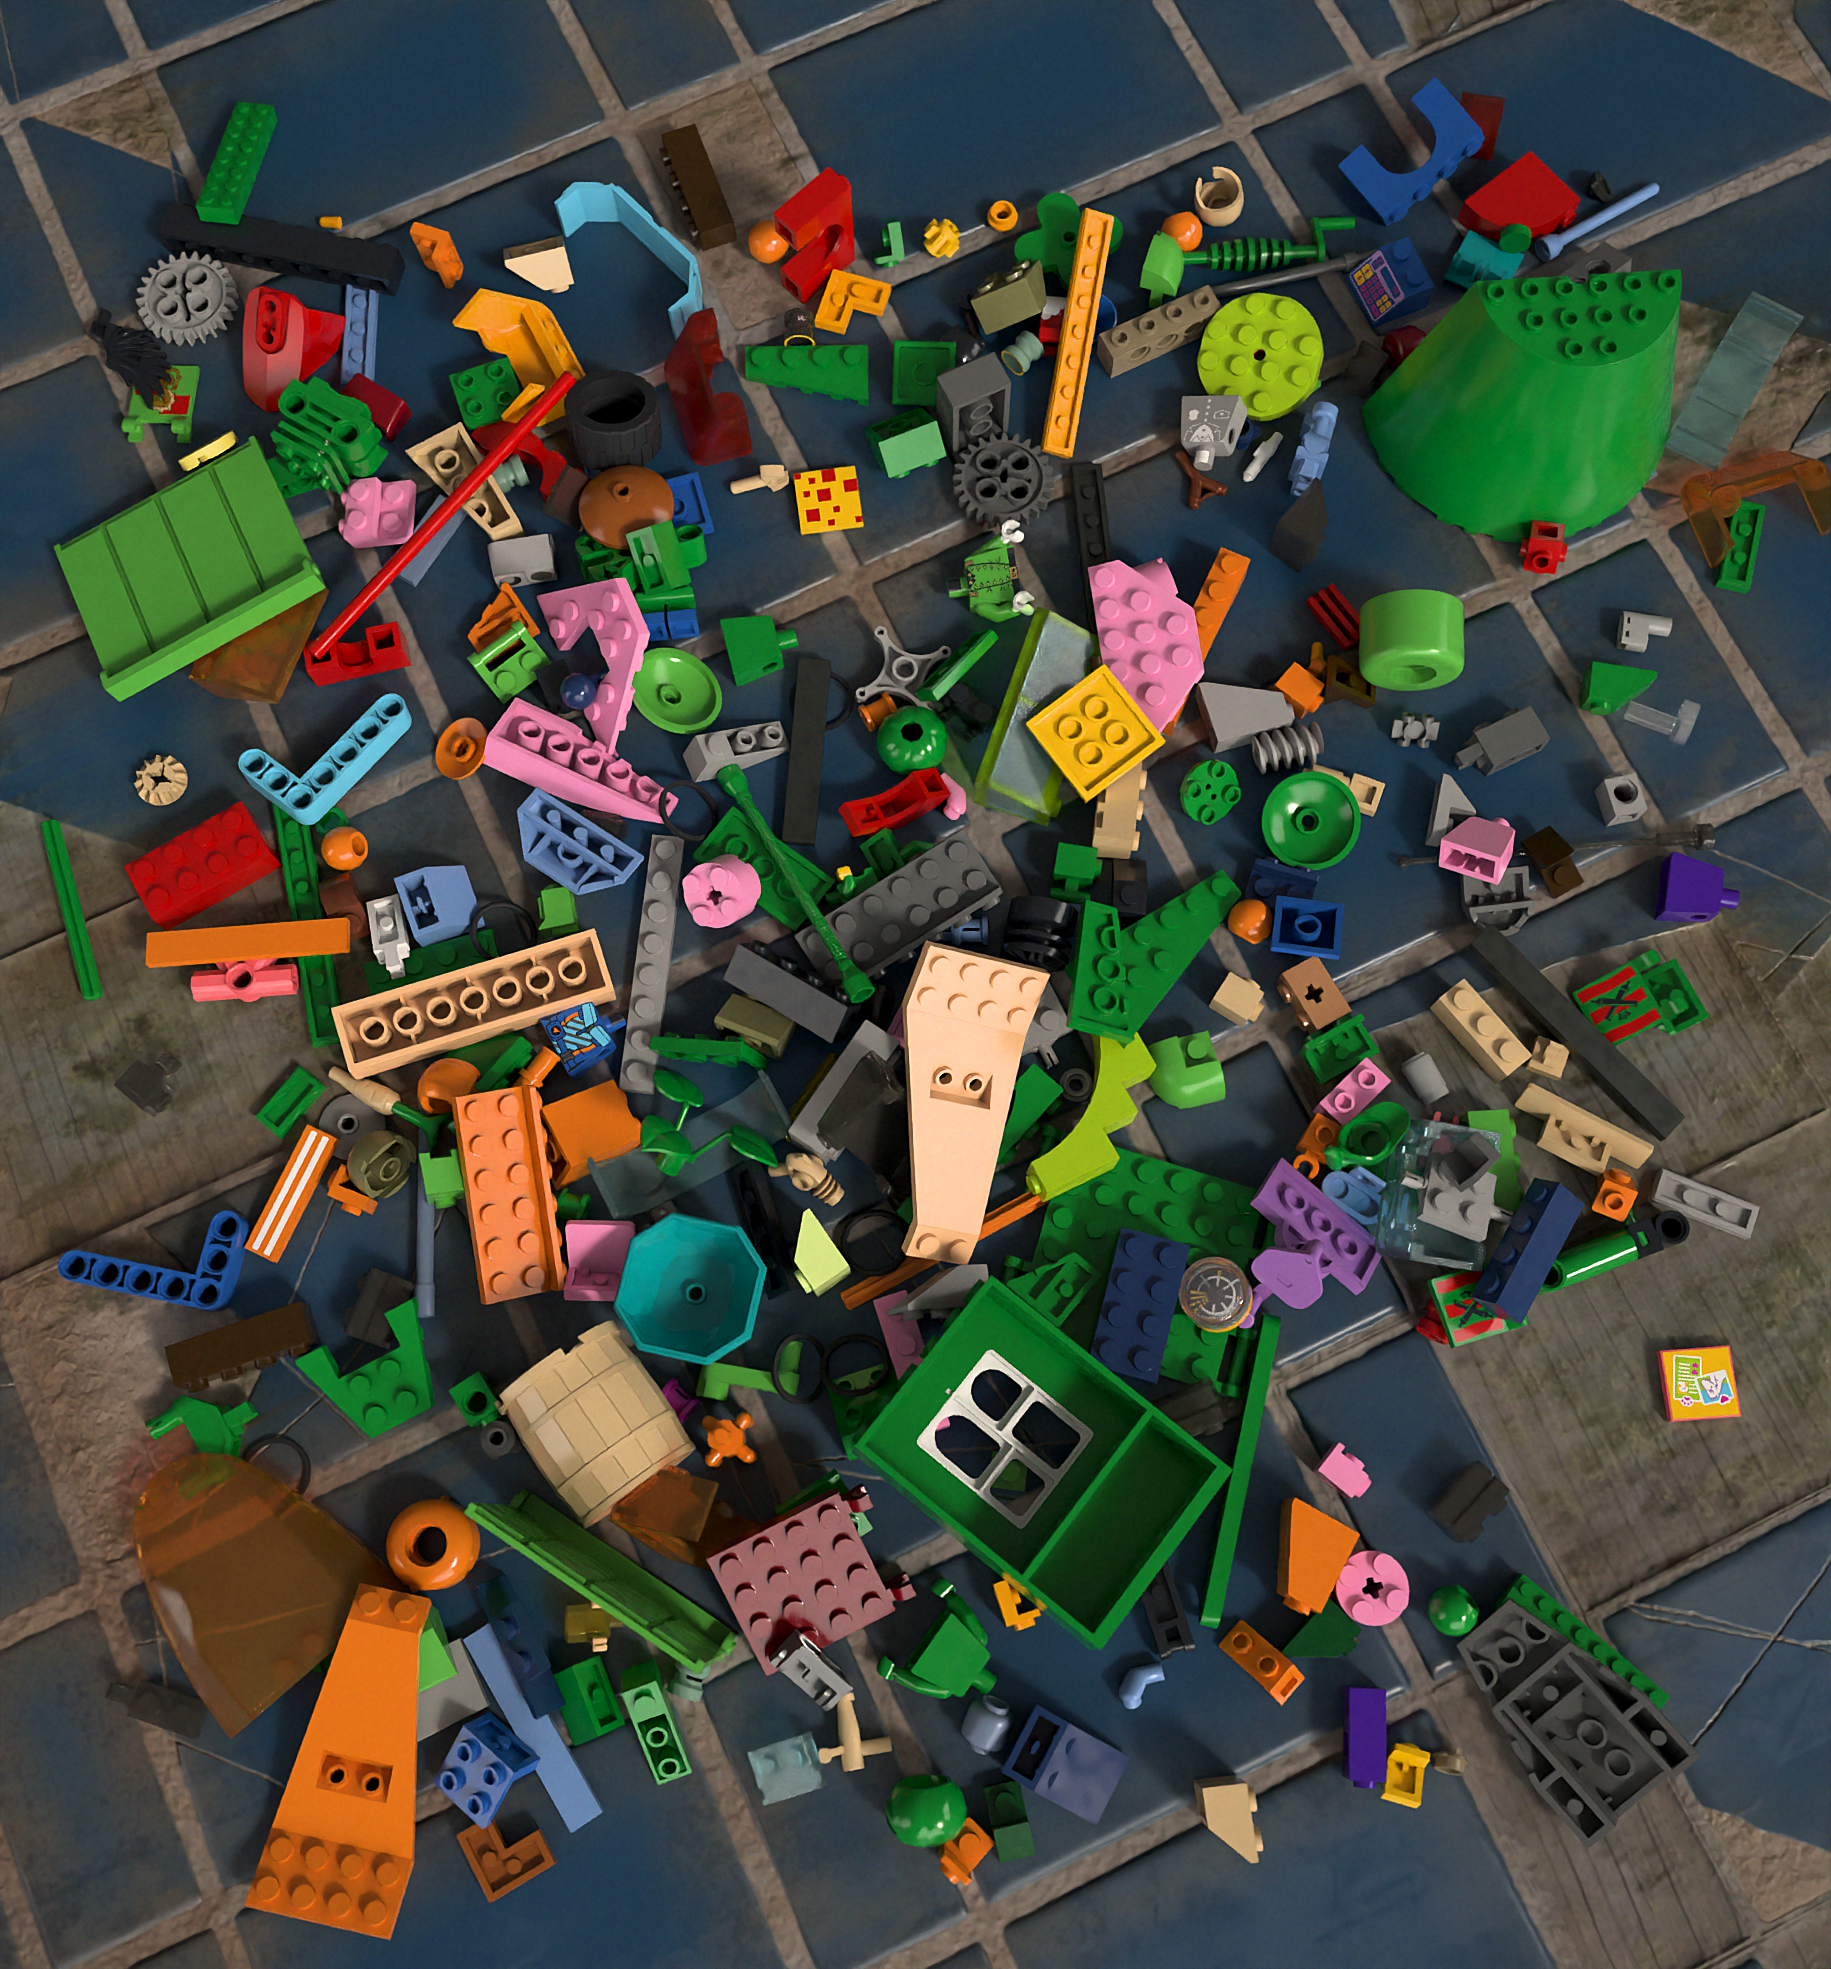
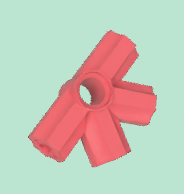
M278 958L216 963L219 970L194 971L191 977L193 999L196 1002L241 999L244 1002H253L265 996L297 994L299 989L297 967L294 964L275 965ZM251 978L247 986L240 988L243 980Z

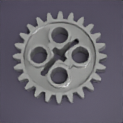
M182 252L180 260H176L171 254L169 255L170 263L165 264L159 260V270L149 268L148 270L152 277L141 278L146 287L137 288L141 298L136 299V303L140 307L138 313L143 319L144 324L148 330H152L157 338L162 336L168 344L174 339L178 346H181L184 339H187L190 346H194L195 338H200L203 343H206L207 334L217 338L215 329L226 330L227 327L223 321L234 320L230 310H238V306L234 301L239 298L235 290L237 285L226 267L223 268L219 260L213 262L208 254L201 260L197 252H194L191 259H188L185 252Z

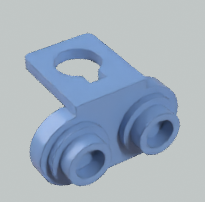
M1356 1165L1349 1173L1343 1171L1331 1172L1323 1179L1321 1192L1356 1222L1362 1225H1373L1379 1222L1385 1214V1202L1378 1192L1386 1186V1182L1360 1165Z

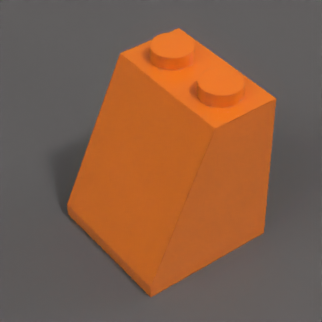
M614 1079L543 1106L541 1111H539L541 1125L545 1127L547 1133V1143L544 1145L546 1159L550 1161L552 1167L551 1181L556 1191L636 1150L640 1144L641 1123L636 1117L632 1116L628 1108L627 1097L624 1091L617 1087Z
M1296 1497L1284 1498L1280 1506L1277 1593L1285 1597L1282 1604L1300 1614L1303 1613L1308 1616L1310 1611L1322 1612L1360 1534Z

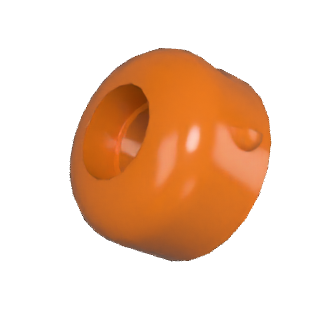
M443 1495L439 1499H426L411 1504L401 1511L388 1531L386 1556L389 1565L396 1577L408 1585L413 1593H416L418 1590H438L456 1585L469 1574L478 1559L481 1544L477 1523L464 1514L466 1509L463 1506L450 1501L448 1495ZM431 1527L441 1529L447 1539L445 1554L435 1562H428L423 1559L418 1550V1540L421 1534Z

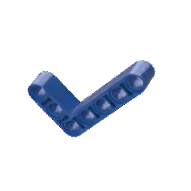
M230 1210L218 1212L210 1223L195 1275L80 1250H70L62 1255L58 1262V1270L64 1279L82 1285L210 1312H221L232 1301L246 1253L244 1247L251 1235L252 1227L247 1218ZM236 1220L237 1227L232 1235L226 1236L225 1228L230 1221ZM225 1253L227 1262L223 1268L217 1270L216 1260L221 1254ZM84 1260L85 1268L83 1272L76 1275L75 1267L77 1263ZM116 1266L118 1275L116 1279L109 1282L108 1273ZM150 1273L151 1282L148 1287L142 1289L140 1285L141 1279L145 1274ZM183 1280L184 1289L180 1295L175 1297L173 1288L178 1281ZM216 1287L217 1297L212 1303L208 1304L206 1294L208 1290Z

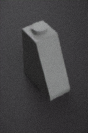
M1202 682L1197 686L1195 699L1214 753L1251 744V736L1254 735L1257 739L1261 732H1266L1269 737L1273 730L1278 729L1283 733L1285 728L1291 727L1295 719L1293 707L1290 702L1286 703L1282 692Z

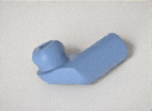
M1160 1662L1132 1668L1126 1673L1119 1688V1698L1122 1700L1124 1707L1128 1709L1139 1707L1142 1702L1140 1697L1146 1684L1164 1680Z

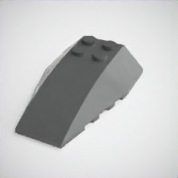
M1511 1598L1457 1644L1478 1686L1488 1698L1498 1722H1501L1510 1738V1744L1517 1757H1520L1527 1769L1528 1777L1534 1788L1588 1849L1615 1828L1618 1818L1668 1777L1673 1780L1701 1757L1700 1753L1645 1693Z

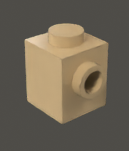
M1230 972L1215 994L1209 1007L1243 1028L1248 1019L1255 1022L1265 1005L1260 1003L1264 992L1259 990L1260 986L1252 979L1247 977L1241 979Z

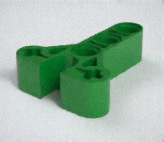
M695 524L674 528L687 569L706 562L707 553L703 529ZM589 534L581 536L576 540L575 547L580 571L586 583L626 578L632 592L641 584L630 549H615L604 546L595 541Z

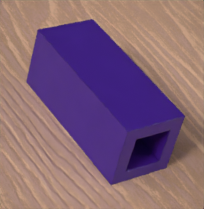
M1343 1685V1777L1353 1781V1787L1374 1789L1376 1788V1782H1387L1386 1689L1380 1687Z

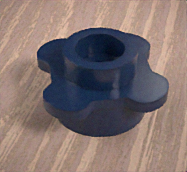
M1247 416L1240 432L1245 431V434L1239 435L1236 443V448L1240 451L1246 450L1249 447V443L1261 435L1260 426L1253 425Z

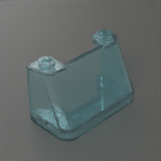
M1410 1119V1126L1407 1132L1396 1145L1394 1152L1385 1161L1383 1181L1386 1182V1186L1381 1190L1374 1237L1377 1253L1383 1256L1482 1272L1483 1262L1486 1257V1248L1483 1241L1477 1242L1417 1219L1418 1192L1416 1189L1399 1184L1401 1179L1399 1177L1403 1170L1422 1176L1430 1154L1437 1152L1447 1156L1461 1141L1476 1130L1500 1153L1501 1133L1434 1120Z

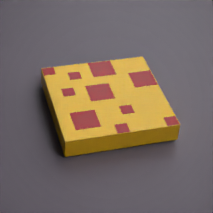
M855 466L793 474L802 535L863 527Z

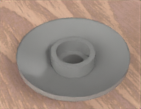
M353 1094L341 1096L331 1102L324 1110L319 1122V1130L340 1139L333 1155L343 1160L348 1159V1154L353 1144L360 1137L370 1131L387 1129L385 1115L375 1111ZM353 1119L355 1122L354 1127L351 1130H345V1122Z

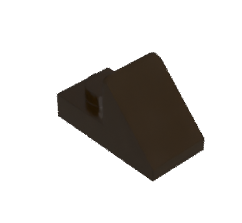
M1334 655L1328 656L1325 671L1324 704L1327 705L1345 699L1365 709L1375 706L1376 686L1363 678L1359 667Z
M1551 826L1543 828L1520 842L1552 899H1556L1584 883L1582 876L1570 855L1575 853L1574 849Z

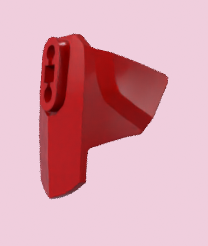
M264 285L250 291L245 306L243 324L244 390L253 402L265 412L280 411L278 400L294 378L303 383L307 377L327 363L338 350L346 324L345 316L306 308L294 294Z

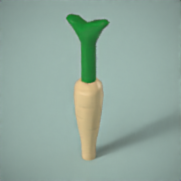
M336 1066L329 1071V1078L340 1083L355 1097L375 1111L384 1115L396 1114L420 1127L428 1139V1145L431 1150L437 1145L440 1129L447 1125L454 1117L452 1112L437 1116H426L402 1103L400 1095L389 1087L367 1078L356 1080L350 1073Z

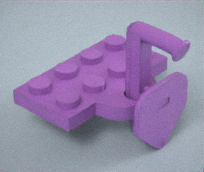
M1283 1158L1273 1165L1250 1202L1260 1214L1276 1226L1274 1233L1275 1246L1267 1247L1252 1262V1272L1259 1282L1252 1287L1253 1301L1250 1312L1238 1327L1244 1329L1251 1327L1254 1323V1315L1260 1304L1272 1293L1293 1308H1307L1322 1295L1323 1286L1321 1279H1324L1330 1273L1351 1292L1358 1295L1365 1289L1386 1249L1381 1242Z

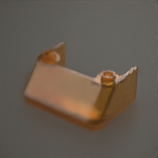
M1779 451L1688 479L1680 490V500L1710 568L1717 567L1735 545L1723 518L1730 517L1737 512L1741 505V498L1790 483H1798L1821 536L1828 534L1831 531V473L1827 465L1817 459L1791 451Z
M672 1465L668 1467V1470L656 1472L613 1505L608 1521L662 1557L708 1571H712L706 1559V1552L764 1524L740 1517L734 1513L735 1507L729 1503L716 1500L714 1505H712L719 1484L714 1481L689 1476L690 1473L687 1470Z

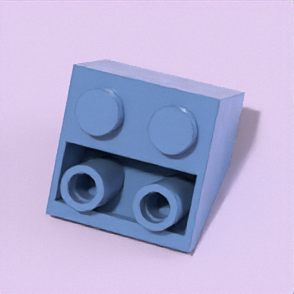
M464 865L424 867L394 878L413 936L422 947L437 944L470 932L472 918L480 908ZM483 916L478 922L477 929L486 926Z

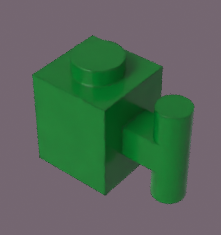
M1059 842L1052 883L1065 885V889L1051 887V899L1081 905L1085 900L1090 901L1091 893L1079 892L1078 887L1091 889L1093 879H1100L1102 860L1096 859L1098 848Z

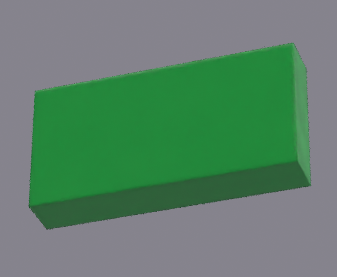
M299 1065L254 1117L276 1136L283 1139L327 1087Z

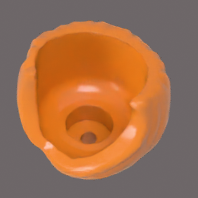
M455 1058L435 1061L423 1072L418 1082L417 1096L420 1105L431 1114L453 1113L451 1097L480 1093L475 1088L476 1083L481 1079L480 1071L474 1065Z

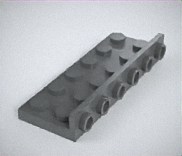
M962 828L823 917L848 959H851L854 965L863 971L869 980L873 982L886 974L888 971L885 967L897 960L898 964H902L916 954L913 949L925 941L936 943L944 937L942 931L953 925L957 929L972 919L970 914L981 907L983 911H986L999 903L1001 900L998 896L1004 892ZM813 924L794 934L818 974L826 979L825 983L833 988H843L837 964Z

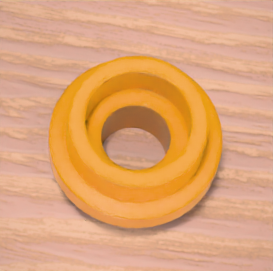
M998 201L989 209L987 220L993 229L1008 231L1016 225L1018 215L1010 202Z

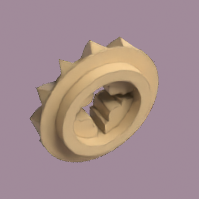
M156 755V758L150 761L144 760V766L136 771L137 779L134 785L137 788L138 795L146 802L153 805H167L176 801L184 793L188 783V776L185 767L178 760L170 755L168 757ZM164 772L163 775L171 783L160 782L157 786V783L151 777L161 776Z

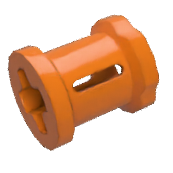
M887 692L882 694L881 699L867 706H858L859 714L870 732L875 731V726L881 724L885 717L897 709Z

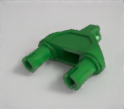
M180 1394L174 1398L171 1407L145 1421L146 1428H153L148 1432L155 1440L160 1439L161 1436L183 1423L186 1425L205 1461L204 1466L177 1482L179 1489L184 1487L185 1490L181 1494L186 1500L190 1501L194 1496L214 1484L218 1486L224 1485L232 1479L243 1439L241 1434L245 1432L243 1425L259 1415L252 1402L246 1401L233 1409L231 1404L221 1407Z

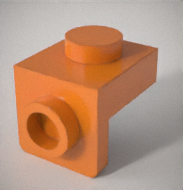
M341 1164L339 1170H335L329 1178L327 1185L329 1191L327 1195L343 1202L340 1208L356 1216H360L362 1211L373 1215L378 1202L349 1189L352 1181L348 1176L346 1165Z
M1612 1168L1611 1171L1605 1169L1599 1177L1596 1176L1595 1180L1599 1190L1591 1204L1592 1210L1618 1221H1625L1638 1194L1635 1183L1631 1179L1632 1176L1618 1168Z

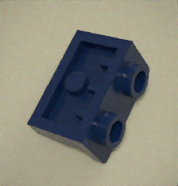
M1256 858L1251 867L1243 900L1248 898L1263 901L1274 912L1277 895L1312 900L1320 876L1313 874V871L1307 867L1295 866V868L1281 865V862L1275 858Z

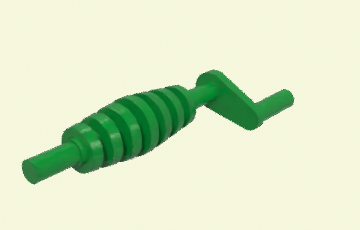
M1311 217L1312 245L1292 246L1289 240L1281 239L1278 247V241L1274 238H1269L1266 245L1265 238L1257 237L1254 244L1253 237H1245L1243 246L1240 238L1232 240L1231 249L1229 241H1223L1220 243L1219 250L1217 244L1213 243L1208 245L1206 251L1183 252L1184 265L1206 264L1209 270H1217L1219 263L1221 271H1229L1231 262L1234 272H1241L1242 265L1245 272H1253L1254 266H1256L1257 271L1264 270L1266 263L1269 269L1277 267L1278 259L1281 266L1288 265L1293 258L1314 257L1315 263L1323 262L1325 243L1322 231L1354 229L1355 217Z

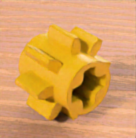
M933 219L924 229L926 231L924 234L926 239L923 243L933 256L940 258L946 254L950 258L960 248L958 245L960 243L958 240L961 235L960 231L950 220L943 219V221L938 223Z

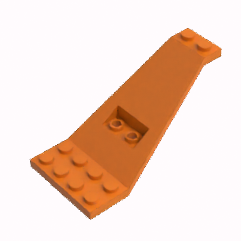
M359 1583L245 1902L247 1907L378 1938L391 1939L414 1866L420 1637L432 1604L430 1598ZM336 1772H344V1778L341 1782H332V1777ZM371 1780H379V1786L376 1790H367V1785Z

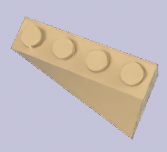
M461 422L405 450L406 454L448 495L454 491L482 460L481 455ZM491 474L461 508L488 533L492 542L526 537L519 519Z

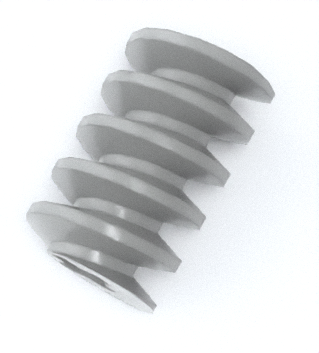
M1312 722L1309 724L1308 729L1302 724L1298 725L1295 731L1291 727L1285 728L1283 733L1278 729L1273 730L1270 737L1266 732H1261L1257 739L1252 735L1251 749L1255 764L1261 774H1265L1266 764L1269 763L1274 772L1278 771L1279 761H1283L1286 769L1291 768V762L1294 758L1299 767L1303 766L1304 756H1308L1311 764H1315L1317 754L1320 753L1322 755L1324 752V742L1318 724Z

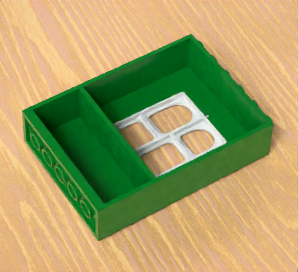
M991 1275L985 1283L979 1279L963 1300L967 1304L964 1310L957 1306L941 1327L945 1331L944 1335L941 1338L934 1335L919 1355L923 1359L920 1365L917 1367L914 1363H911L897 1382V1385L901 1387L897 1394L894 1395L889 1391L874 1411L878 1417L873 1424L866 1420L851 1440L856 1444L852 1453L1089 1650H1101L1233 1470ZM989 1369L1005 1373L1018 1383L1022 1389L1021 1395L999 1421L991 1419L973 1402L971 1395V1385L975 1377L982 1371ZM1033 1402H1041L1080 1435L1079 1443L1058 1469L1051 1468L1012 1434L1013 1427ZM952 1415L963 1416L971 1420L999 1444L1000 1450L979 1478H970L937 1449L934 1440L935 1430L944 1418ZM1013 1459L1021 1461L1045 1483L1044 1489L1023 1516H1017L990 1493L991 1485Z

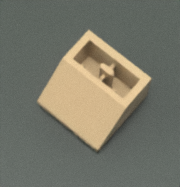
M1238 1775L1194 1780L1199 1819L1250 1863H1258L1257 1852L1263 1851V1843L1260 1829L1255 1827L1252 1820L1251 1812L1257 1811L1254 1789L1249 1788L1248 1783Z

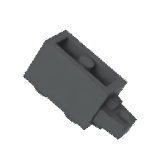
M1531 706L1521 711L1518 708H1514L1503 714L1500 721L1493 724L1487 721L1474 728V734L1464 743L1466 748L1456 753L1452 761L1458 771L1476 764L1477 768H1481L1485 777L1541 751L1551 738Z

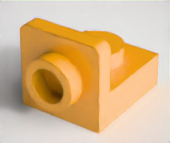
M1005 1579L992 1583L1006 1627L1013 1625L1015 1631L1035 1625L1034 1618L1041 1615L1039 1608L1036 1607L1018 1613L1016 1607L1022 1605L1018 1590L1012 1585L1009 1586Z

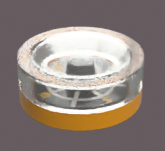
M1208 1257L1192 1264L1183 1274L1178 1294L1180 1304L1190 1320L1199 1328L1209 1332H1225L1240 1325L1248 1316L1253 1301L1251 1286L1242 1270L1232 1261L1220 1257Z

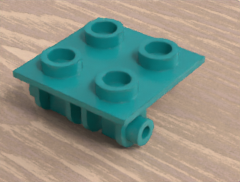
M1469 230L1459 251L1454 255L1444 279L1467 290L1476 281L1513 279L1525 254L1505 252L1500 248L1498 242Z

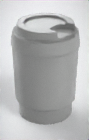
M1421 1052L1401 1064L1403 1075H1405L1417 1096L1423 1100L1425 1105L1449 1093L1445 1086L1446 1082L1429 1053Z

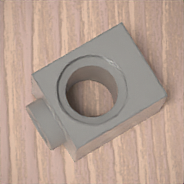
M1616 772L1607 775L1595 790L1606 827L1638 820L1647 810L1636 773L1623 775V772ZM1614 792L1622 794L1625 802L1619 801L1615 797Z

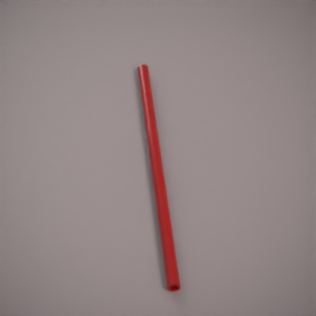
M564 371L313 641L307 650L314 657L320 660L573 387L576 380L570 373Z

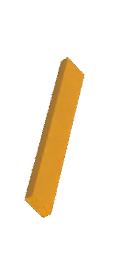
M1085 208L1081 215L1041 442V452L1066 459L1071 458L1073 455L1114 216L1089 208Z

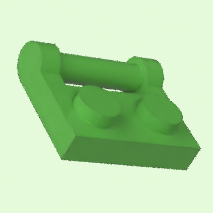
M518 619L510 624L511 629L478 654L474 652L467 657L468 661L502 704L506 703L537 679L535 670L552 664ZM520 638L525 647L490 672L485 664Z

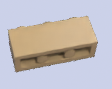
M1462 979L1430 1007L1434 1014L1496 1084L1532 1056L1465 979Z

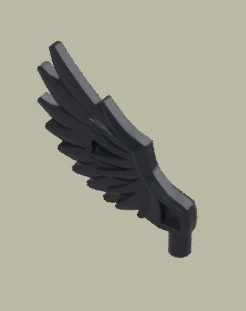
M101 309L96 321L94 320L91 324V339L106 350L107 367L121 376L127 387H130L132 383L145 401L148 409L152 410L154 408L153 391L161 399L166 397L159 379L168 383L172 381L171 376L166 372V370L172 368L171 363L166 361V352L160 351V344L154 342L152 336H145L143 331H135V328L123 330L122 326L111 324L112 313L106 309Z

